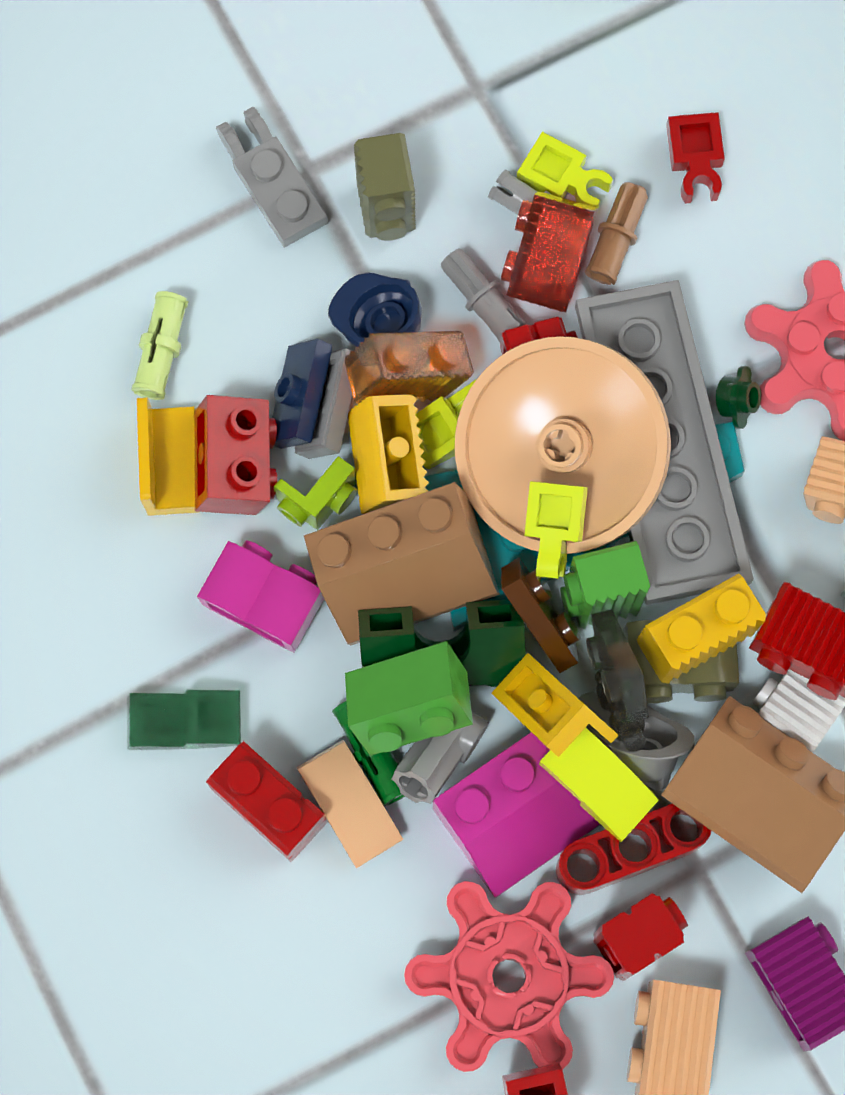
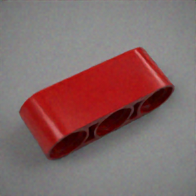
M672 803L647 813L629 833L638 835L646 843L647 856L644 860L632 862L624 858L619 850V840L605 829L576 840L566 846L557 861V880L572 894H590L692 854L706 843L711 835V830ZM686 815L693 819L698 829L697 838L691 842L678 840L671 832L670 822L672 817ZM575 854L588 855L596 864V877L588 882L575 880L568 872V859Z

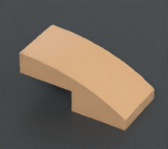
M344 740L297 767L321 811L326 815L329 824L356 868L403 840Z

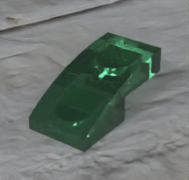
M186 690L184 694L129 693L127 696V750L215 748L238 746L241 743L240 690Z

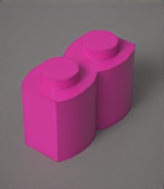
M245 540L243 545L239 546L228 541L198 593L197 598L208 609L295 653L324 601L319 587L316 586L315 575L295 564H291L289 570L274 565L270 562L273 555L254 542Z

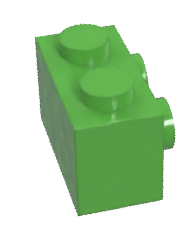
M447 641L345 673L348 727L370 756L381 752H391L410 743L430 737L444 736L453 730L473 725L468 674Z

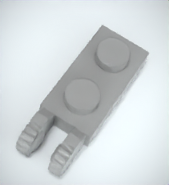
M251 107L244 111L243 114L248 129L254 134L260 144L245 153L237 133L227 122L216 126V130L233 159L235 171L285 248L328 224V219L276 136L272 137L268 126L257 109Z

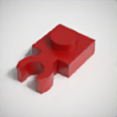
M719 112L668 116L666 128L672 171H687L681 186V197L684 203L692 202L693 185L699 183L709 188L711 201H717L722 182L719 174L712 168H721L725 160Z

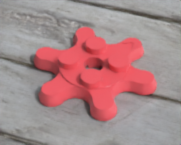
M820 260L808 266L804 273L803 283L807 290V300L801 309L797 311H784L768 304L756 305L747 313L744 325L746 332L751 338L772 345L781 357L779 371L772 377L764 380L760 385L761 407L772 414H783L801 400H817L829 410L833 434L838 439L845 441V359L832 358L824 349L826 338L836 337L845 341V291L842 286V275L839 268L829 260Z
M469 881L456 884L447 896V908L459 927L460 937L457 945L451 952L445 955H417L409 961L404 973L406 985L416 995L423 997L432 995L444 996L457 1006L459 1024L446 1046V1056L450 1064L463 1072L474 1071L480 1068L486 1061L488 1052L493 1044L501 1039L512 1038L525 1044L537 1067L559 1063L563 1070L572 1058L573 1047L560 1026L559 1014L561 1008L567 1000L574 997L596 998L606 994L613 985V968L607 960L600 956H574L561 946L559 927L564 918L569 914L571 908V897L567 889L561 884L545 882L537 886L532 892L526 907L520 912L510 915L500 913L494 909L488 901L486 892L480 885ZM511 960L523 968L525 981L523 986L516 992L506 993L494 985L493 970L502 961Z

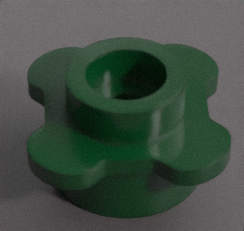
M740 366L737 370V376H724L721 378L716 389V407L719 414L724 418H732L734 427L739 429L746 427L747 418L751 413L758 411L761 403L760 387L756 382H752V372L748 366Z

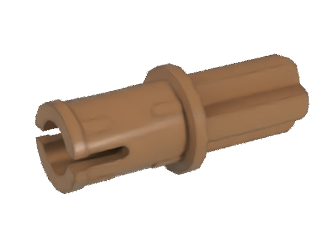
M625 182L620 186L607 221L599 224L598 232L600 237L590 262L585 269V274L589 278L606 285H611V283L614 285L616 283L629 246L635 245L637 241V236L634 232L648 199L644 187L630 182Z

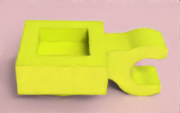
M530 481L524 536L540 538L536 576L558 579L565 574L567 562L566 541L582 542L588 487Z

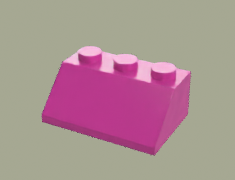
M532 732L433 800V810L494 898L500 896L564 851L566 846L581 839L601 825L580 806L581 802L539 765L541 759L550 749Z

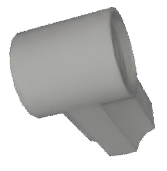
M472 712L473 725L453 730L444 736L430 737L415 742L397 766L392 780L399 787L400 793L415 803L427 802L432 804L459 762L464 764L470 757L487 729L489 722Z

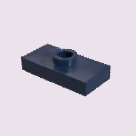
M317 338L288 346L282 376L278 380L274 391L276 402L272 418H275L277 426L275 447L283 449L312 442L332 353V344Z

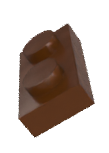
M520 557L501 568L502 591L558 672L562 673L578 664L576 642L581 640L580 633L571 617L565 611L558 614L550 603L549 599L552 598V593L544 577L536 576V569L529 572Z

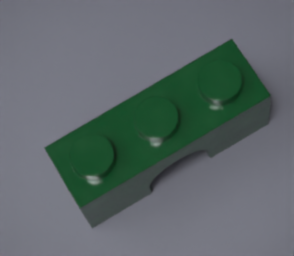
M509 599L466 602L467 619L463 630L457 636L445 641L449 643L466 669L469 686L487 685L497 687L526 655L524 621ZM412 606L358 610L362 668L445 642L426 639L417 632L413 623Z

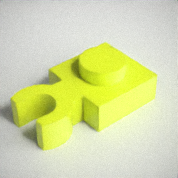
M544 132L540 134L518 169L516 177L541 194L545 191L555 196L554 201L561 204L568 192L575 196L578 206L589 213L597 212L600 200L589 195L587 189L596 186L609 192L613 182L612 177L605 171L599 169L586 171L582 169L586 161L585 154Z

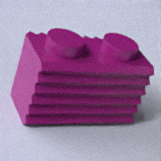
M809 916L745 952V955L803 1052L811 1051L845 1031V975L832 956L838 952V947L828 929L821 922L814 925Z

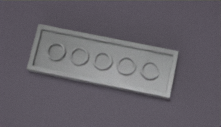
M679 280L577 299L575 310L582 339L597 342L621 353L641 369L658 392L668 418L671 452L666 479L655 503L636 526L628 531L630 542L637 541L650 583V589L644 600L645 605L700 595L738 573L743 576L748 585L751 584L754 578Z

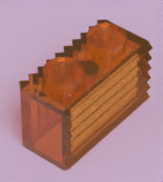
M461 331L369 334V338H365L364 342H360L359 347H355L354 351H350V355L345 356L348 379L353 399L357 404L361 403V400H365V397L409 394H412L421 402H424L426 399L432 402L441 396L447 397L474 373L465 336Z

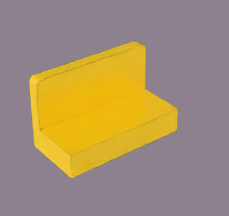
M148 397L137 398L140 500L148 516L199 513L195 512L194 406L152 409Z
M529 653L523 657L491 693L558 757L588 724L595 728L610 743L619 736Z

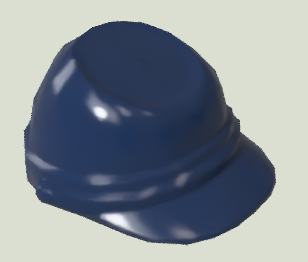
M364 273L350 278L340 287L330 302L328 316L332 325L357 350H365L376 355L391 356L407 350L415 340L421 328L422 307L415 289L411 287V283L408 280L391 278L375 273Z

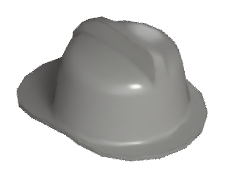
M592 691L582 694L578 698L619 736L610 743L590 724L586 728L607 746L646 786L658 791L666 788L669 784L671 773L675 769L678 757L687 754L694 747L695 736L689 728L665 717L650 706L627 694L614 691Z

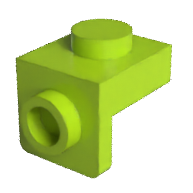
M338 456L306 496L280 479L274 486L276 499L280 502L277 509L297 526L302 527L307 522L318 531L333 511L340 515L356 496L358 490L354 487L357 483L355 468Z

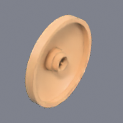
M547 337L519 345L497 358L482 372L469 390L461 407L455 431L457 471L462 487L475 511L494 531L507 540L538 552L540 538L524 536L530 481L588 487L582 542L566 541L567 554L604 546L620 538L636 526L655 503L666 479L670 462L671 438L668 418L664 405L651 381L641 369L621 353L597 342L575 337Z

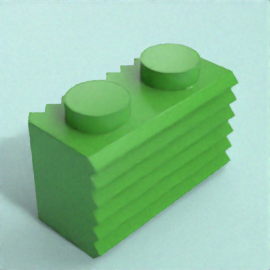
M637 541L573 556L568 574L563 575L565 586L560 587L565 612L571 618L576 617L578 626L584 630L588 624L596 627L599 621L605 625L609 619L616 622L619 616L627 619L629 614L637 617L650 589L649 579Z

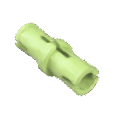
M160 291L155 295V304L148 332L142 334L139 347L143 351L135 382L131 389L138 396L148 397V399L163 400L165 398V388L173 358H177L180 354L181 343L178 342L185 309L189 303L185 297L179 294Z

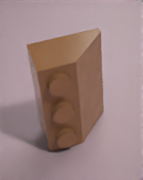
M455 482L304 535L317 585L347 644L350 646L360 643L358 610L412 606L413 623L415 624L465 607L466 602L482 601L500 595L473 506L467 498L466 492Z
M731 696L724 702L661 794L665 799L800 893H803L845 831V772L834 768L809 751L802 742L789 737L761 718L755 710L742 705Z

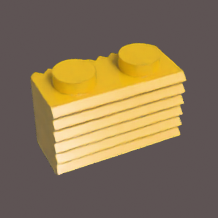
M412 394L365 397V400H361V403H358L357 406H354L348 412L361 514H366L428 492L425 487L429 482L424 478L427 471L422 467L426 461L420 457L424 450L419 447L423 440L418 437L421 429L416 426L420 421L415 416L419 409L413 405L417 399Z
M738 573L645 625V628H643L642 633H640L636 640L659 680L669 684L673 678L678 679L682 673L687 674L692 667L697 668L701 662L706 663L710 657L715 658L719 652L724 653L728 647L733 648L737 642H743L747 636L752 637L765 622L766 613L743 576Z

